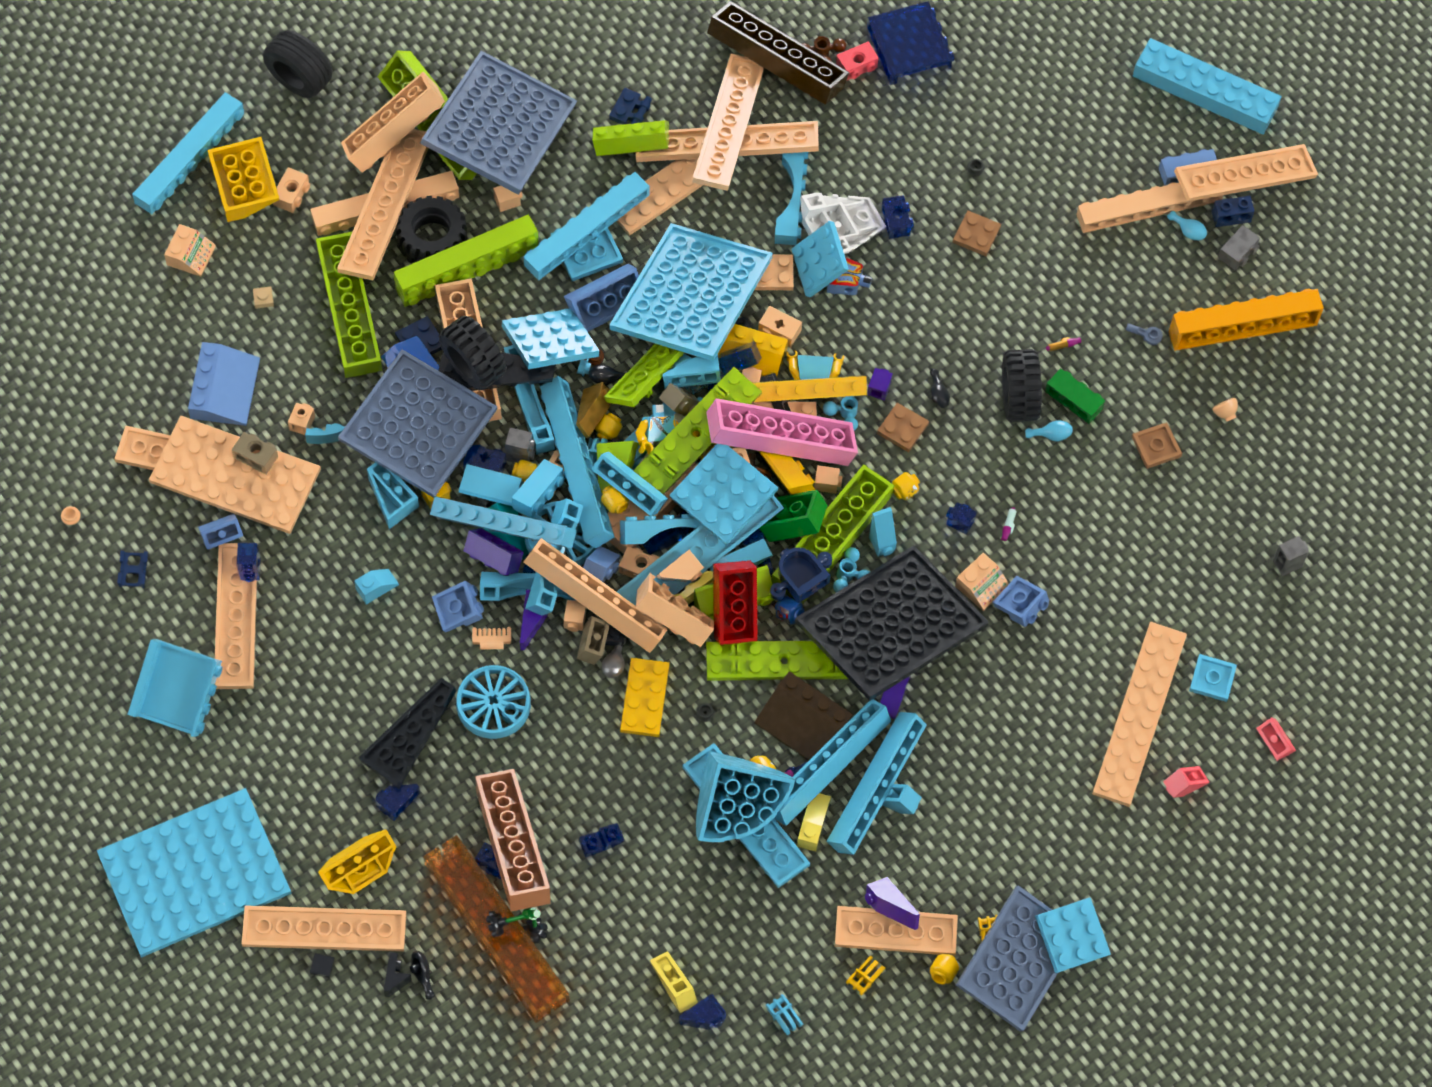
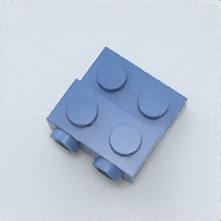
M1016 576L993 601L994 607L1009 614L1011 620L1026 627L1028 623L1033 624L1035 622L1037 613L1040 610L1044 611L1048 607L1049 599L1045 590Z
M463 581L432 596L444 632L451 631L461 625L468 626L483 619L481 613L484 612V608L480 602H477L476 596L478 591L475 585Z

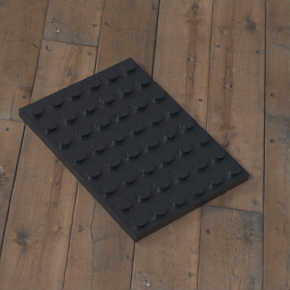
M914 545L795 618V623L869 701L985 629L989 624V621Z

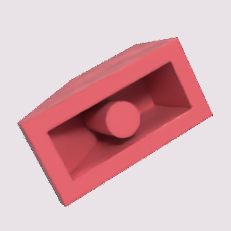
M1200 766L1179 768L1163 782L1167 792L1173 798L1184 797L1207 785L1209 780Z

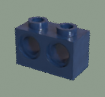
M1251 196L1216 200L1211 212L1215 227L1250 223L1255 211Z

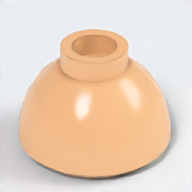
M1233 397L1214 406L1212 410L1218 417L1225 419L1226 422L1237 417L1235 414L1238 409L1237 399Z

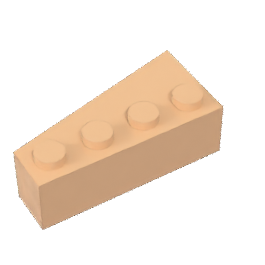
M649 573L637 589L636 609L642 615H648L653 618L657 624L668 627L674 634L683 636L689 643L701 647L714 631V620L695 606L690 608L682 596L673 595L668 590L670 587L664 583L660 585L654 580L655 576Z

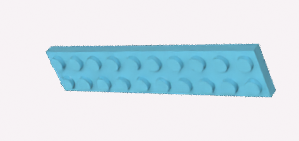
M773 495L728 545L701 524L620 588L617 593L636 606L637 589L649 573L655 576L654 580L660 585L666 584L670 587L668 590L673 595L677 594L691 581L661 580L656 576L683 553L690 549L704 568L701 570L703 573L784 509V507Z

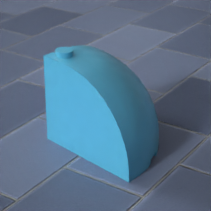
M709 751L697 805V839L705 842H724L740 839L760 830L777 815L783 804L787 802L795 779L765 765Z

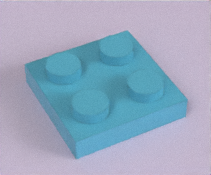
M1199 654L1189 691L1227 702L1237 665Z

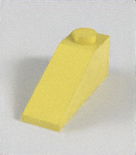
M819 793L808 804L799 832L797 847L816 852L831 796Z
M668 951L650 960L670 999L680 1013L698 1005L692 985Z

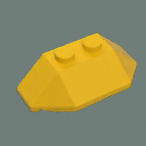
M386 829L370 834L331 857L318 871V874L328 890L355 894L388 872L396 845Z

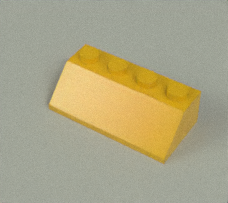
M734 324L718 352L719 365L729 368L735 367L740 371L743 368L753 367L762 370L761 377L775 373L776 377H778L787 351L788 339Z
M758 451L790 495L815 490L812 485L815 483L809 473L807 475L803 473L805 468L799 460L795 462L792 456Z

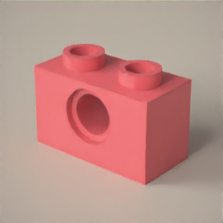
M868 41L837 54L836 65L849 72L847 80L855 79L863 73L874 71L878 67L879 58Z

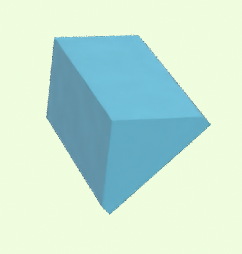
M467 464L459 487V493L512 506V497L523 485V481L519 477Z

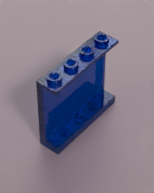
M929 1L868 17L867 29L890 85L897 84L898 77L946 64L948 69H951L954 55L948 49L947 38L942 35L941 23L937 22L935 9L930 6Z

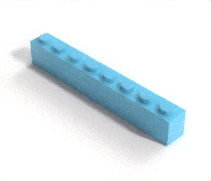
M225 92L132 194L135 204L150 214L159 210L165 199L172 196L175 188L185 181L186 176L197 168L198 163L208 156V150L217 146L223 135L230 132L233 124L243 117L244 109L242 102Z
M636 172L627 175L620 184L611 187L603 197H598L591 206L585 207L578 216L569 219L565 226L556 229L552 236L548 239H543L535 249L529 250L524 256V266L538 280L542 279L650 195V186Z
M436 496L434 497L430 515L440 519L539 541L542 538L549 544L572 549L577 531L559 524Z
M874 699L869 701L792 777L795 779L792 792L787 802L777 812V815L774 817L775 820L787 826L891 722L885 705Z
M899 712L826 842L838 853L855 854L927 726L916 713Z

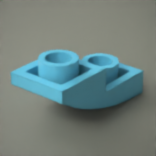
M337 423L332 425L326 424L325 431L320 428H306V442L310 444H325L339 441L338 436L345 426Z

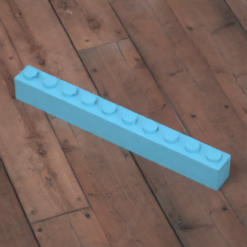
M556 376L552 382L540 386L541 399L546 406L545 412L551 423L550 428L555 437L554 443L559 450V460L563 464V473L569 484L568 491L572 495L574 502L583 505L578 522L582 528V538L586 544L598 548L615 537L607 510L601 503L602 493L596 473L591 470L593 463L585 437L576 425L578 413L569 383Z

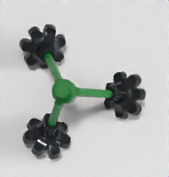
M533 907L526 908L521 915L511 918H502L500 913L489 911V916L486 918L487 923H491L488 925V928L492 931L494 938L504 934L503 927L521 919L527 920V925L521 929L523 933H526L524 937L526 941H530L533 938V942L537 944L540 942L539 937L542 939L547 937L545 930L548 929L546 923L541 924L542 920L539 918L541 912Z

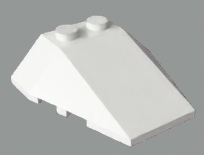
M812 193L800 197L802 225L808 235H811L828 221L834 222L844 254L851 252L886 228L873 202L868 197L848 196L844 198L838 197L837 194L823 196L822 193Z

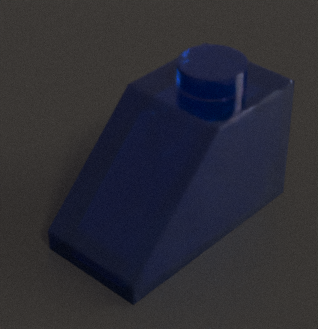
M417 784L401 785L399 790L394 786H388L376 795V807L391 820L395 821L421 793L420 786Z
M710 994L679 1016V1023L682 1026L707 1030L713 1027L718 1028L725 1022L726 1011L714 995Z

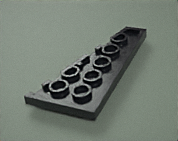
M443 351L438 371L469 390H476L468 385L455 371V368L450 364ZM502 353L507 366L505 375L486 389L499 388V386L505 385L512 387L523 383H529L530 385L552 382L556 364L528 369L519 355Z

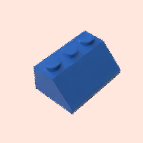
M418 336L393 345L381 356L389 368L403 349L434 369H439V365Z

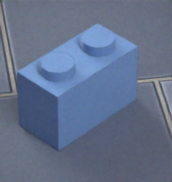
M235 514L198 527L207 550L243 536Z
M600 546L586 558L583 568L604 582L609 580L612 574H616L619 570L621 555Z

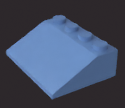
M202 342L188 406L190 419L246 426L260 357L222 344Z

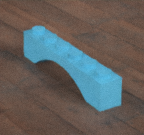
M808 152L782 154V165L791 178L793 195L787 208L776 218L775 244L797 245V238L801 239L802 228L798 227V223H802L800 197L801 191H805L806 180L802 179L803 175L807 174V164H804V159H808Z
M513 345L504 347V353L519 355ZM517 384L514 388L528 430L532 432V438L535 440L534 448L536 449V454L555 450L554 437L541 407L534 384Z
M567 498L557 502L551 523L575 529L579 522L583 505ZM552 545L564 554L565 547ZM536 572L525 609L541 616L551 613L557 598V586Z
M681 514V518H674V515H663V519H656L655 515L644 516V519L637 520V516H628L626 520H620V544H644L654 535L669 528L690 527L696 529L701 523L690 514Z
M481 572L480 600L500 601L513 596L525 595L526 589L531 590L536 573H514L504 576L498 572ZM557 587L558 597L576 601Z

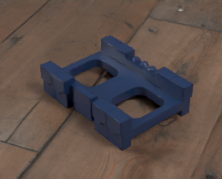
M121 550V573L118 572L117 580L119 587L145 588L148 551H144V553H128ZM130 556L141 557L140 564L138 566L128 565V558ZM127 574H138V582L126 583Z

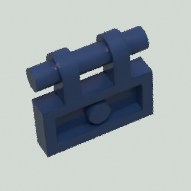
M624 88L609 114V119L622 125L627 124L628 120L632 122L631 124L642 123L645 112L649 111L652 98L646 96L644 101H640V93ZM635 108L639 109L637 113H633Z

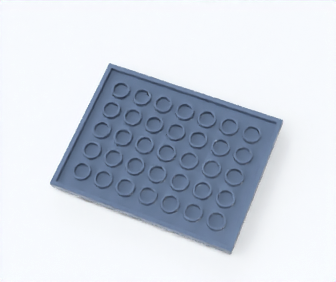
M480 51L423 136L420 144L519 195L574 109L577 100Z

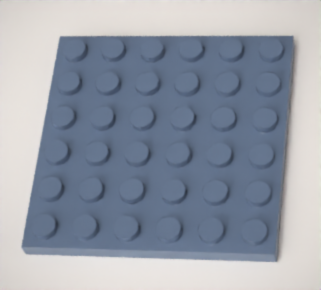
M402 349L340 433L338 440L434 498L494 415L497 406Z

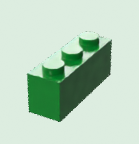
M1060 368L1046 384L1045 392L1088 424L1103 410L1105 403L1103 397L1091 391L1085 383L1076 380L1068 371Z

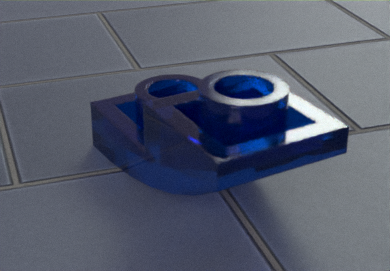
M618 823L599 828L598 832L581 836L578 841L585 857H589L623 843L625 839Z

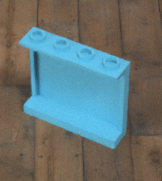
M152 639L127 715L139 716L189 733L192 737L199 736V733L201 734L205 727L204 717L210 711V698L216 692L217 685H215L217 677L219 678L221 675L222 661L158 639Z

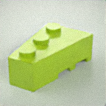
M635 441L598 443L597 460L601 454L609 451L632 469L639 443ZM598 475V483L602 493L607 486L612 487V485Z

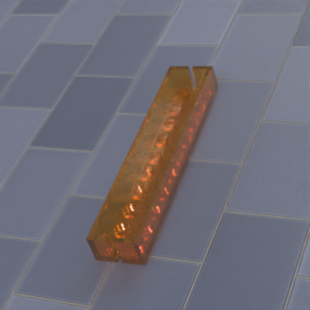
M457 835L442 844L443 856H441L439 847L423 856L427 869L535 1023L551 1014V1008L555 1011L570 1001L569 992L518 920L503 927V935H498L495 938L492 936V931L488 928V925L491 923L486 921L489 911L500 913L502 918L515 916Z

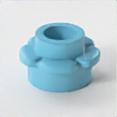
M589 359L580 360L577 373L583 377L589 373L591 363H588Z

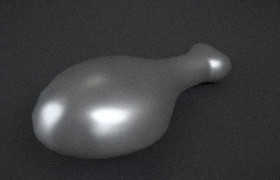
M616 645L614 650L602 662V671L608 678L618 677L624 670L625 662L621 654L622 646Z

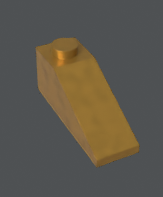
M603 382L583 389L576 425L585 438L591 435L611 404L607 403L604 398L610 389Z

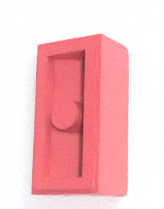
M1271 717L1256 728L1277 761L1296 751L1275 718Z

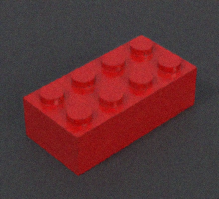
M751 560L713 564L714 638L720 645L758 641L757 567Z

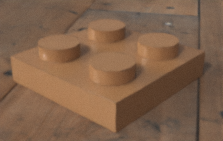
M967 211L953 239V243L987 256L1001 228V224Z
M896 403L877 430V434L905 451L910 452L928 426L929 421L901 404Z
M1167 422L1132 434V439L1147 469L1182 456V452Z

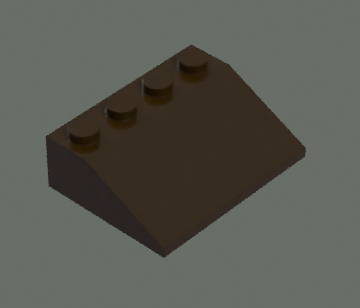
M789 671L771 695L754 724L809 761L853 718V714Z

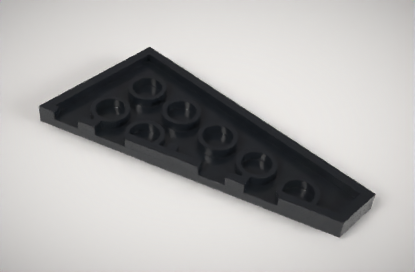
M443 678L438 680L358 757L360 762L399 790L456 693L455 687Z

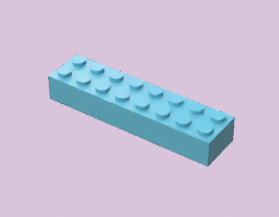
M1152 38L1149 39L1133 72V77L1263 135L1278 109L1282 97Z

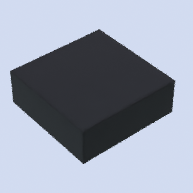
M315 953L310 974L330 978L335 958Z

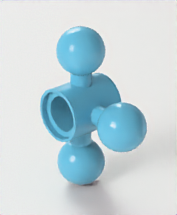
M845 396L841 401V405H837L833 401H827L823 405V412L826 415L833 416L837 411H840L841 416L845 418L844 421L853 423L854 431L858 427V421L854 418L858 408V401L855 397ZM846 406H851V407H853V408H852V409H847V408H845V407H846Z
M850 547L845 551V559L839 564L836 573L838 579L833 584V589L836 593L847 587V582H850L853 577H856L858 580L870 572L866 569L856 571L857 566L855 562L859 559L860 553L854 547Z

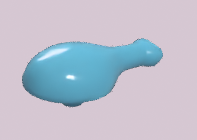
M1171 211L1167 215L1169 220L1175 221L1180 225L1182 233L1187 238L1202 240L1207 236V230L1200 221L1184 219L1178 216L1175 211Z
M1056 420L1042 428L1025 429L1026 438L1044 436L1052 441H1062L1072 434L1073 428L1066 421Z

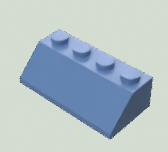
M626 264L565 295L564 298L567 306L588 332L614 318L639 274L634 266Z

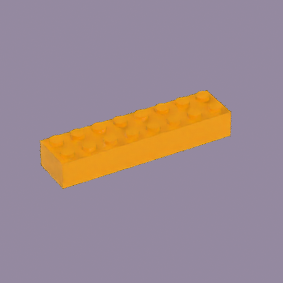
M1305 289L1297 293L1287 292L1284 295H1270L1262 299L1253 298L1245 302L1235 301L1228 305H1214L1211 308H1197L1194 311H1179L1173 315L1168 332L1173 349L1177 351L1317 326L1324 307L1318 289Z

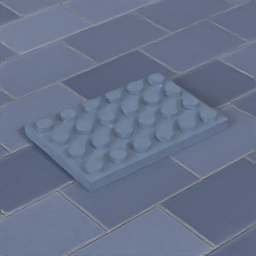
M1015 886L956 983V986L1021 1032L1024 1031L1058 973L1055 974L1035 918L1036 915L1051 911L1052 909L1020 886Z

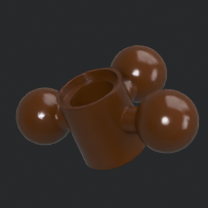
M825 36L817 37L814 41V46L801 43L831 62V58L828 57L829 51L834 50L841 53L847 46L845 40L837 38L833 43H830V40Z

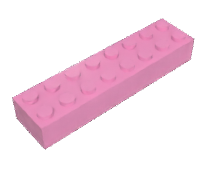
M717 398L706 412L711 443L848 466L858 454L852 422Z

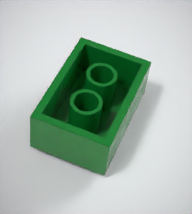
M818 490L776 497L784 509L760 527L769 542L817 534L820 531L828 505Z

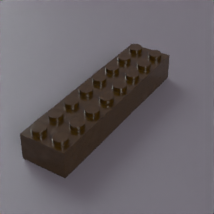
M730 1L711 17L707 34L817 99L819 102L826 105L844 89L849 75L848 71Z

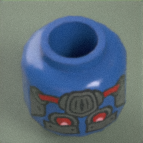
M789 596L778 600L775 605L776 617L788 624H795V618L805 612L803 604L801 602L798 604L794 598Z

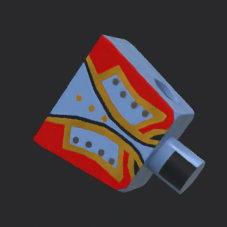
M846 258L849 270L827 285V293L857 295L859 286L870 288L872 277L862 275L863 265L861 263Z

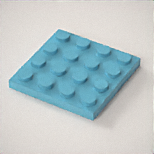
M571 309L502 320L503 330L528 369L599 357V349Z
M716 444L669 496L723 543L728 545L778 491V487L728 445Z

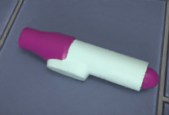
M1014 507L1009 509L1002 530V541H1007L1008 536L1013 532L1015 526L1013 521L1017 512Z

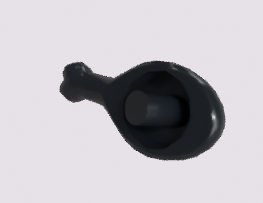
M602 364L593 366L589 370L588 375L597 384L603 382L604 385H609L620 380L625 373Z
M931 368L930 375L933 379L931 387L932 401L941 408H947L950 403V394L940 380L939 371Z
M414 951L411 955L412 965L410 966V971L415 974L422 984L426 999L431 1000L435 994L430 983L429 962L422 952Z

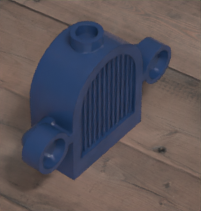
M786 548L780 553L781 558L778 570L781 583H775L771 586L770 595L775 600H781L785 597L786 590H788L799 604L829 584L830 574L826 569L832 565L831 554L821 552L816 558L812 552L804 548Z

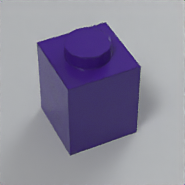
M875 368L868 385L867 395L885 401L892 382L893 373L886 369Z

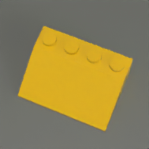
M261 137L208 150L227 222L246 218L280 200Z

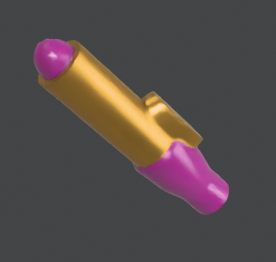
M1063 338L1060 342L1048 344L1046 350L1051 352L1072 347L1081 343V338Z

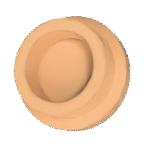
M66 507L61 513V519L66 525H74L80 520V512L75 507Z

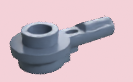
M1129 323L1126 327L1127 331L1142 336L1144 341L1150 345L1160 343L1163 337L1162 331L1157 327L1143 329Z

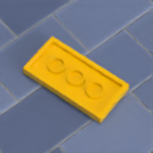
M631 658L620 728L621 733L659 737L670 662Z

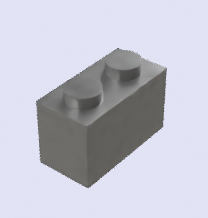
M1242 225L1220 249L1218 258L1234 270L1239 266L1243 267L1249 259L1248 256L1255 254L1259 249L1260 237Z
M514 428L509 429L505 443L506 461L518 463L521 459L527 461L534 459L536 449H534L535 440L532 438V432Z
M1299 536L1279 545L1273 562L1282 576L1302 568L1309 552L1308 545Z

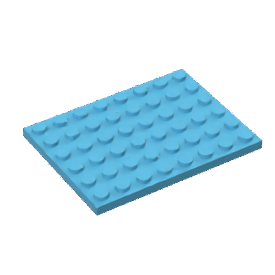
M671 223L611 321L610 330L714 361L770 264L773 253Z
M246 788L97 850L141 958L244 914L245 906H263L292 894Z

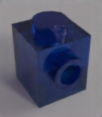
M956 502L955 506L950 507L946 513L948 518L946 525L967 535L976 520L977 512L966 504Z

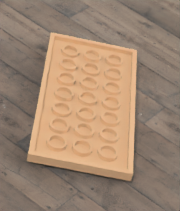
M180 416L149 478V482L290 534L321 467L277 450L278 458L266 475L233 457L232 448L240 438L239 436ZM254 450L252 453H259L260 450Z

